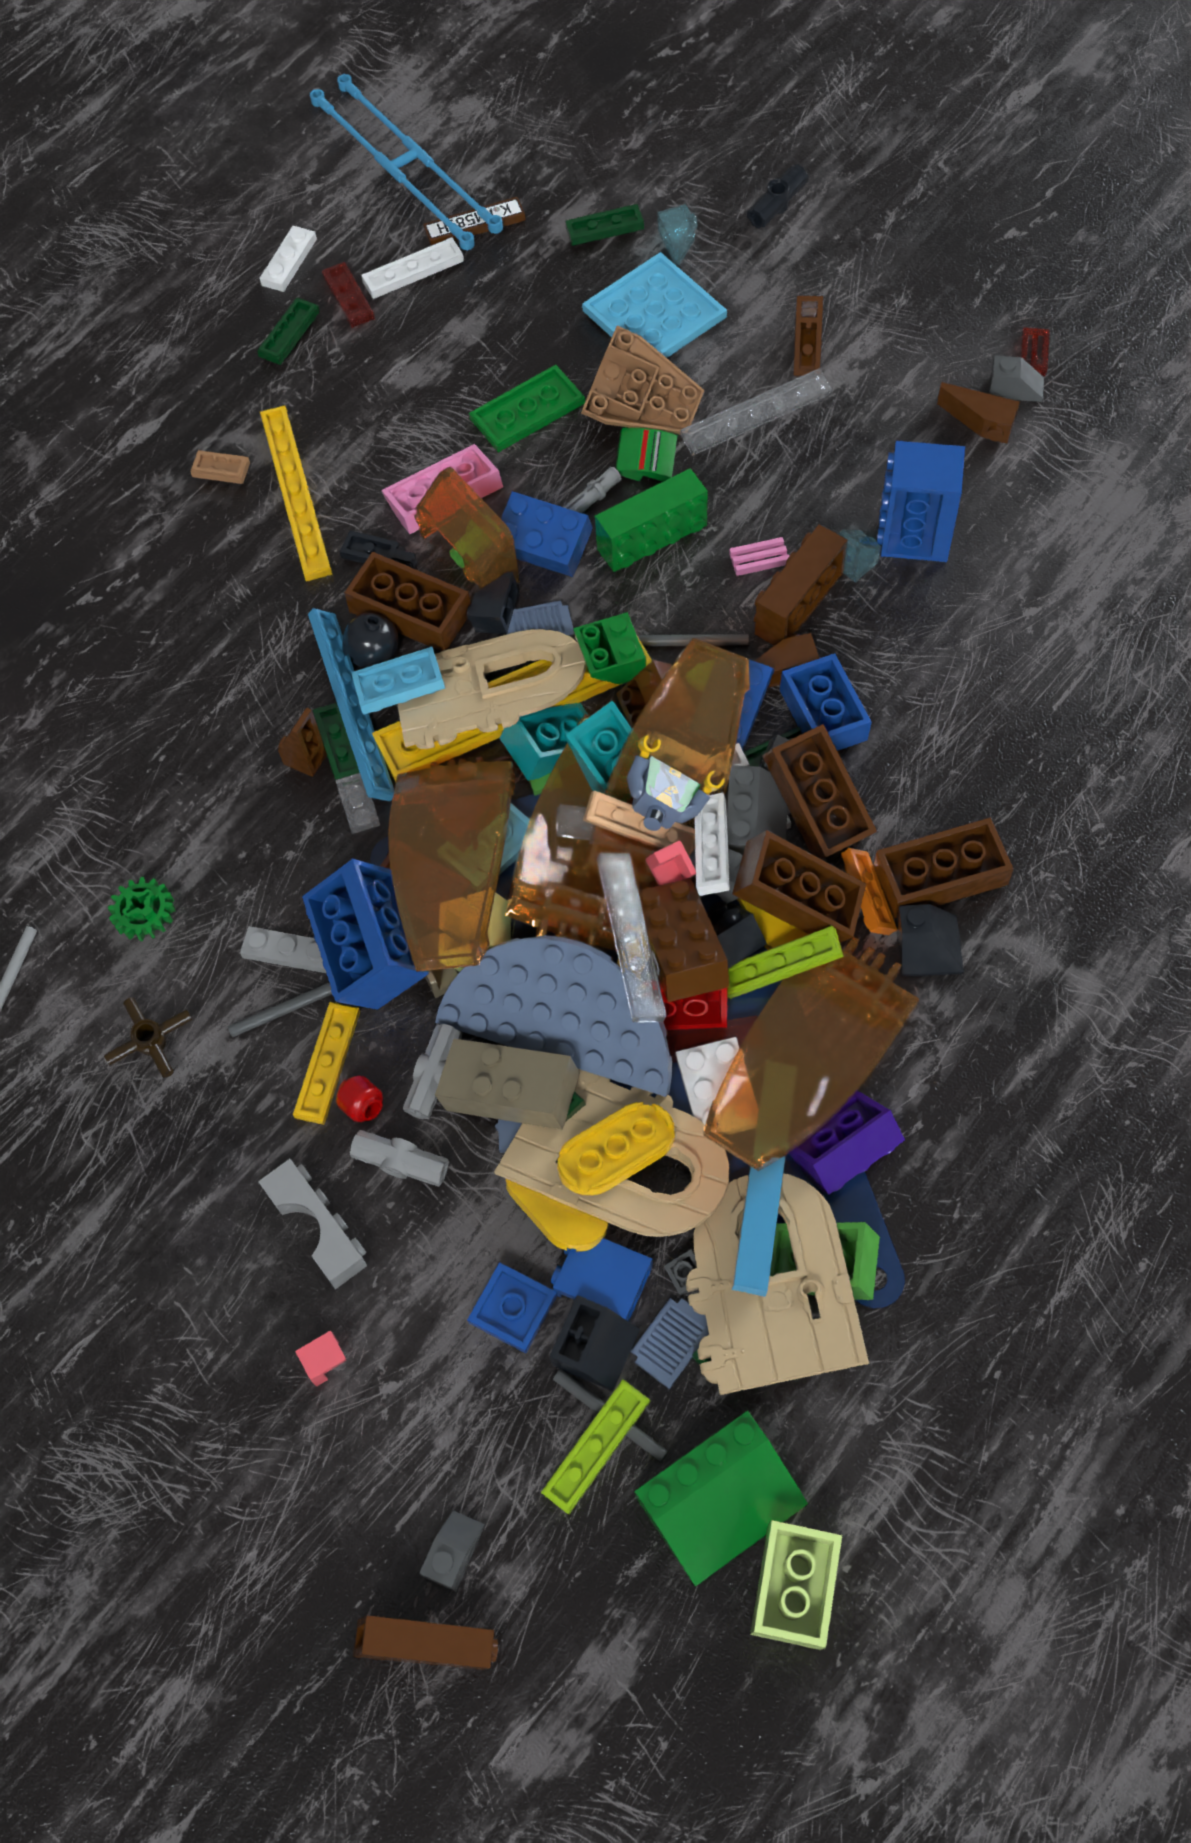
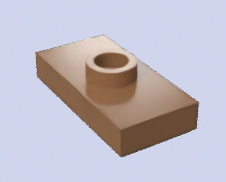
M198 450L190 472L192 477L243 484L250 461L248 457Z

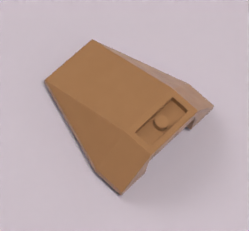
M617 325L581 413L607 425L649 428L673 434L687 435L704 389L644 338Z

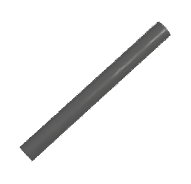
M749 634L637 635L643 646L749 645Z
M330 982L227 1026L232 1038L332 995Z
M562 1369L554 1376L553 1380L597 1414L605 1405L603 1400ZM635 1425L626 1435L660 1462L664 1460L669 1452Z

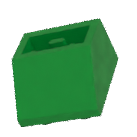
M628 612L573 628L591 678L620 685L631 681L646 667V657Z

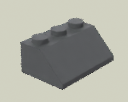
M730 765L727 806L728 849L736 851L743 856L746 842L765 830L786 840L788 807L771 773L761 767Z

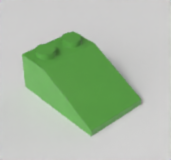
M865 1222L836 1223L854 1300H873L880 1236ZM776 1223L770 1276L796 1270L786 1223ZM810 1292L808 1294L815 1295L816 1292Z

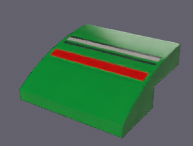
M622 428L615 469L621 476L639 482L643 476L662 482L671 478L677 435L649 428Z

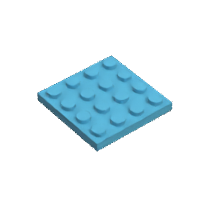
M661 252L582 303L583 312L611 337L618 325L644 338L666 358L727 318V309Z

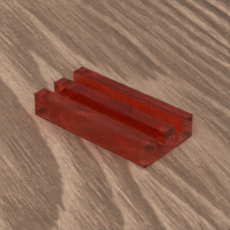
M1023 327L1020 357L1027 362L1028 335H1032L1031 364L1029 365L1037 372H1041L1042 376H1046L1050 329ZM1038 335L1043 336L1041 364H1037Z

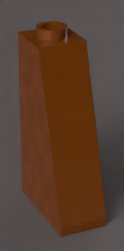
M364 1616L358 1619L353 1657L484 1670L490 1669L491 1662L496 1661L498 1640L493 1639L494 1630Z

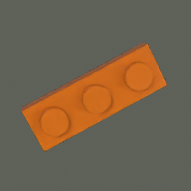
M848 848L841 853L845 864V872L866 883L861 904L864 923L870 932L889 936L897 930L869 853Z

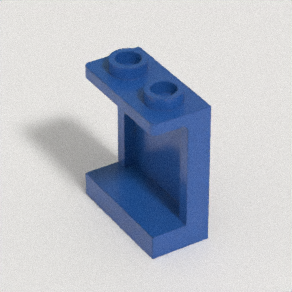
M605 1238L594 1248L587 1251L576 1252V1249L567 1248L564 1251L567 1257L563 1266L558 1265L551 1278V1284L554 1285L553 1290L557 1292L558 1297L561 1298L564 1295L575 1300L577 1295L609 1308L629 1322L653 1268L652 1258Z

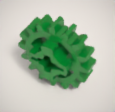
M144 877L140 878L138 884H135L132 879L128 880V888L125 889L119 886L118 889L121 894L119 896H111L115 905L108 906V910L112 914L109 919L120 935L124 933L129 940L135 934L140 941L144 940L146 934H149L154 939L156 930L165 932L163 924L165 922L172 923L173 921L168 913L176 912L172 904L174 898L164 884L159 885L154 878L149 884Z

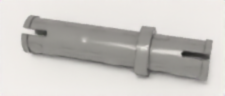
M609 467L599 478L591 480L585 490L563 508L583 513L597 500H602L608 490L622 480L620 473L614 467Z

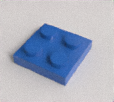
M499 1262L467 1321L478 1329L527 1353L558 1294L556 1291Z

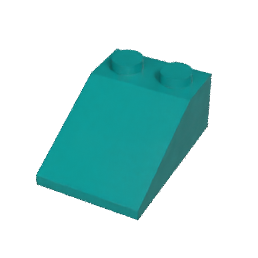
M611 701L564 736L591 789L627 802L632 798L627 783V775L635 756H639L641 752L638 747L639 738L615 703Z
M581 703L546 708L535 713L520 716L519 721L515 725L504 728L500 740L528 781L539 779L556 769L557 772H560L577 763L564 735L590 716Z

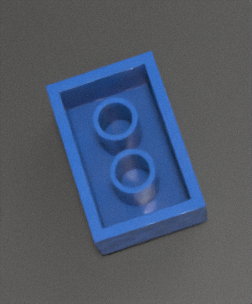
M512 491L492 542L499 554L573 577L593 527L586 514Z
M835 653L782 671L780 692L802 734L824 724L837 751L868 740L872 722Z

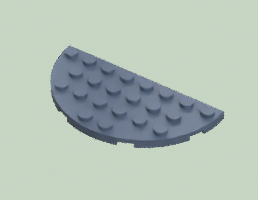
M544 935L523 939L515 938L500 943L480 954L459 972L448 987L439 1006L435 1021L437 1024H447L459 1031L509 1047L571 1056L577 1069L664 1097L670 1092L672 1056H669L666 1040L667 1030L653 1000L639 981L630 972L627 974L622 968L611 961L610 956L579 941Z

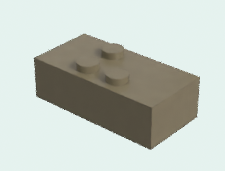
M453 1039L435 1096L446 1111L563 1130L580 1072L571 1056Z

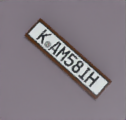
M518 197L483 206L492 215H499L502 218L503 227L525 221V213ZM475 209L447 217L464 232L468 231L473 235L489 231L488 224L477 214ZM440 219L423 224L431 246L449 238H453L454 241L458 240Z

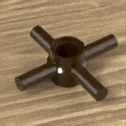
M135 998L126 999L123 1004L134 1023L130 1032L131 1040L104 1054L107 1063L110 1066L135 1051H139L152 1057L163 1078L171 1076L174 1071L163 1052L166 1045L165 1035L192 1021L189 1012L186 1009L158 1024L153 1020L145 1019ZM154 1033L150 1040L143 1041L146 1035Z

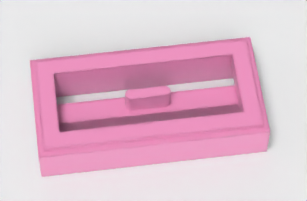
M783 537L734 547L729 550L736 576L785 566L789 554L787 555V548L784 546ZM781 555V556H779V557H774V558H770V559H765V558H768V557ZM754 561V562H752V563H747V564L739 565L740 563H745V562Z

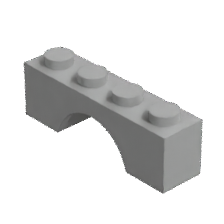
M289 1159L258 1182L282 1215L301 1212L318 1220L320 1240L312 1257L333 1287L337 1289L367 1266L362 1258L366 1251L356 1237L350 1241L344 1231L348 1229V1226L340 1215L336 1213L332 1216L327 1210L326 1206L330 1202L321 1189L318 1188L316 1191H313L308 1184L312 1177L301 1164L296 1167L291 1159Z

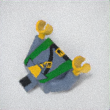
M648 734L638 741V747L641 752L639 756H635L627 775L628 787L633 797L632 808L635 812L645 817L643 824L647 829L657 831L661 826L665 829H670L675 822L682 824L698 816L711 798L709 794L712 791L718 790L724 784V777L718 785H713L710 782V777L715 771L710 772L704 778V787L700 790L701 784L653 756L648 760L649 754L657 751L661 745V741L658 738L653 742L650 749L646 744L649 738Z

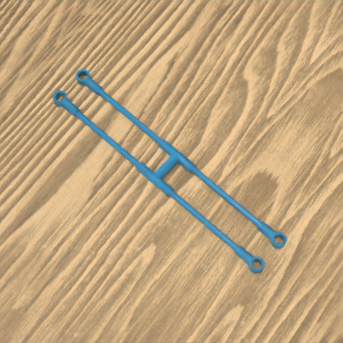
M343 74L338 77L339 89L343 92H348L355 99L363 103L402 140L403 145L409 149L408 152L390 161L334 110V107L325 99L322 90L315 89L311 91L312 105L321 107L327 114H331L374 156V159L391 176L406 186L459 240L460 247L463 250H470L474 247L473 234L468 231L464 232L456 223H452L406 179L405 174L399 168L418 158L427 167L433 169L477 211V214L488 224V230L491 233L495 234L503 230L502 218L499 215H492L485 207H481L434 163L432 157L409 136H405L362 95V92L352 83L350 75Z

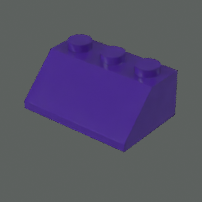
M857 1091L787 1140L786 1151L816 1187L830 1195L832 1192L841 1189L846 1182L857 1174L866 1171L871 1164L882 1156L891 1153L905 1139L891 1110Z

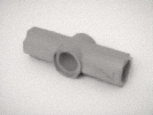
M436 1024L425 1054L422 1053L416 1062L413 1072L414 1081L403 1106L404 1112L422 1120L430 1118L437 1101L435 1093L453 1039L461 1040V1031L447 1024Z
M359 1130L351 1144V1158L378 1166L385 1173L397 1178L406 1179L408 1176L440 1187L447 1174L449 1165L447 1158L420 1150L415 1144L401 1138H392L390 1140Z

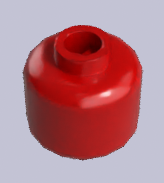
M357 1075L343 1081L339 1086L336 1097L337 1106L355 1122L374 1119L380 1113L383 1105L381 1090L364 1076Z

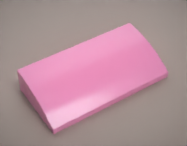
M473 444L383 489L382 493L401 524L411 534L503 488L499 470Z

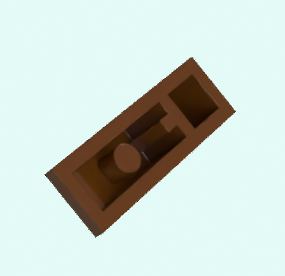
M797 296L794 377H820L823 296Z
M941 382L937 404L980 437L1008 443L1020 403L1019 401Z
M811 633L803 635L795 634L781 640L757 658L755 662L775 669L768 685L769 688L780 685L782 671L820 658Z
M306 708L288 735L281 739L278 752L283 765L313 777L327 756L313 712L311 709Z

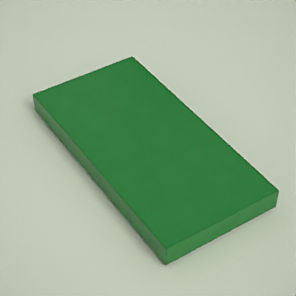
M554 365L471 411L469 417L499 453L582 406L585 403V397L557 365Z

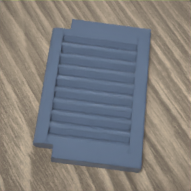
M561 600L514 609L507 634L525 630L544 629L558 631L572 638L575 637L568 605L562 606Z
M669 1298L631 1350V1353L638 1357L634 1363L670 1389L691 1361L692 1354L699 1348L702 1338L709 1335L706 1315L696 1313L693 1307L682 1298L678 1303Z

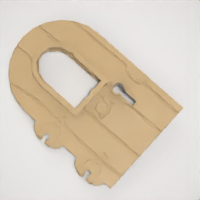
M532 629L514 632L470 645H463L435 654L445 689L397 704L405 747L416 745L420 749H430L435 747L434 741H438L439 745L448 744L457 737V733L478 728L482 732H493L498 730L497 724L501 723L503 729L511 727L519 721L520 716L538 712L562 701L577 688L586 670V663L578 642L558 631ZM530 660H547L553 663L546 672L540 675L490 689L484 675L489 672L523 664Z
M578 1069L580 1073L574 1091L584 1099L586 1105L565 1122L563 1130L522 1123L494 1171L498 1176L622 1229L644 1236L655 1237L685 1233L701 1225L719 1207L729 1184V1162L725 1148L718 1136L709 1127H706L701 1120L673 1108L671 1096L667 1095L664 1097L657 1094L654 1098L651 1097L652 1092L636 1087L628 1090L611 1083V1079ZM635 1102H644V1105L650 1106L655 1104L664 1108L671 1115L674 1121L675 1138L666 1156L682 1162L689 1168L692 1178L684 1191L673 1195L653 1193L649 1188L626 1179L604 1193L588 1196L569 1190L560 1180L557 1165L562 1146L574 1136L624 1106Z
M783 1173L778 1214L782 1215L787 1224L796 1270L769 1276L768 1291L765 1297L732 1290L749 1175L731 1181L728 1184L723 1201L714 1214L701 1225L695 1227L693 1236L697 1268L690 1271L685 1283L687 1292L699 1290V1293L690 1294L688 1301L696 1313L706 1315L709 1335L703 1337L700 1341L697 1352L699 1360L711 1358L712 1361L700 1364L701 1374L710 1383L718 1384L720 1395L869 1364L836 1220L825 1198L806 1181ZM810 1292H816L815 1295L821 1317L819 1319L813 1320L807 1296Z

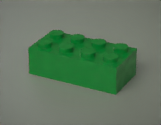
M690 468L595 515L597 550L612 571L615 572L621 568L629 567L633 562L645 556L653 555L657 550L678 542L681 538L692 532L700 531L707 525V489Z

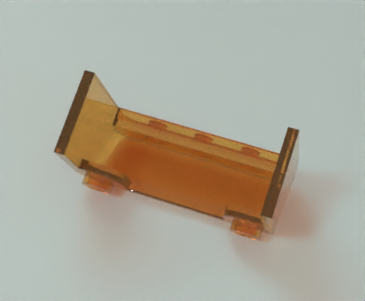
M447 467L441 471L415 508L416 514L414 518L419 525L420 534L423 539L438 530L461 555L465 566L462 569L466 578L470 582L475 581L479 586V590L506 572H513L517 583H519L514 539L509 528L452 467Z

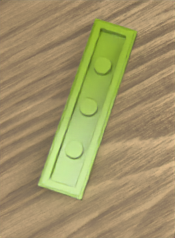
M830 926L741 960L728 969L729 987H727V997L732 999L844 957L836 929Z
M623 1379L541 1493L567 1514H570L651 1400Z

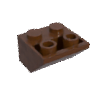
M652 660L616 693L628 724L639 740L654 730L664 733L676 729L696 712L677 666Z

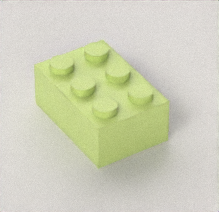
M773 1520L769 1523L750 1635L818 1650L826 1648L842 1535Z

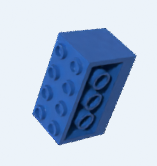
M896 441L894 453H888L882 506H880L877 545H882L881 556L940 562L948 561L962 494L965 446Z
M351 859L302 896L306 907V914L310 919L314 932V939L318 945L323 960V967L326 970L331 985V992L336 1002L378 1010L429 974L394 870Z

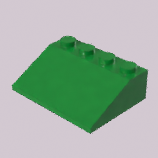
M746 1411L634 1491L636 1499L695 1587L766 1536L768 1525L772 1520L784 1523L808 1505L772 1444L749 1411Z

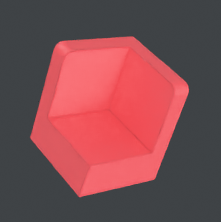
M680 840L645 859L659 886L688 879L696 874V870Z
M331 1330L295 1351L309 1379L316 1387L328 1380L325 1373L346 1361V1357L338 1344L339 1342Z

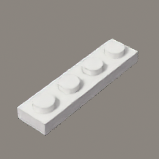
M449 238L361 276L365 287L372 298L375 299L464 261V258L454 239Z
M724 793L709 795L711 798L698 816L695 817L696 889L699 896L730 891L727 804Z

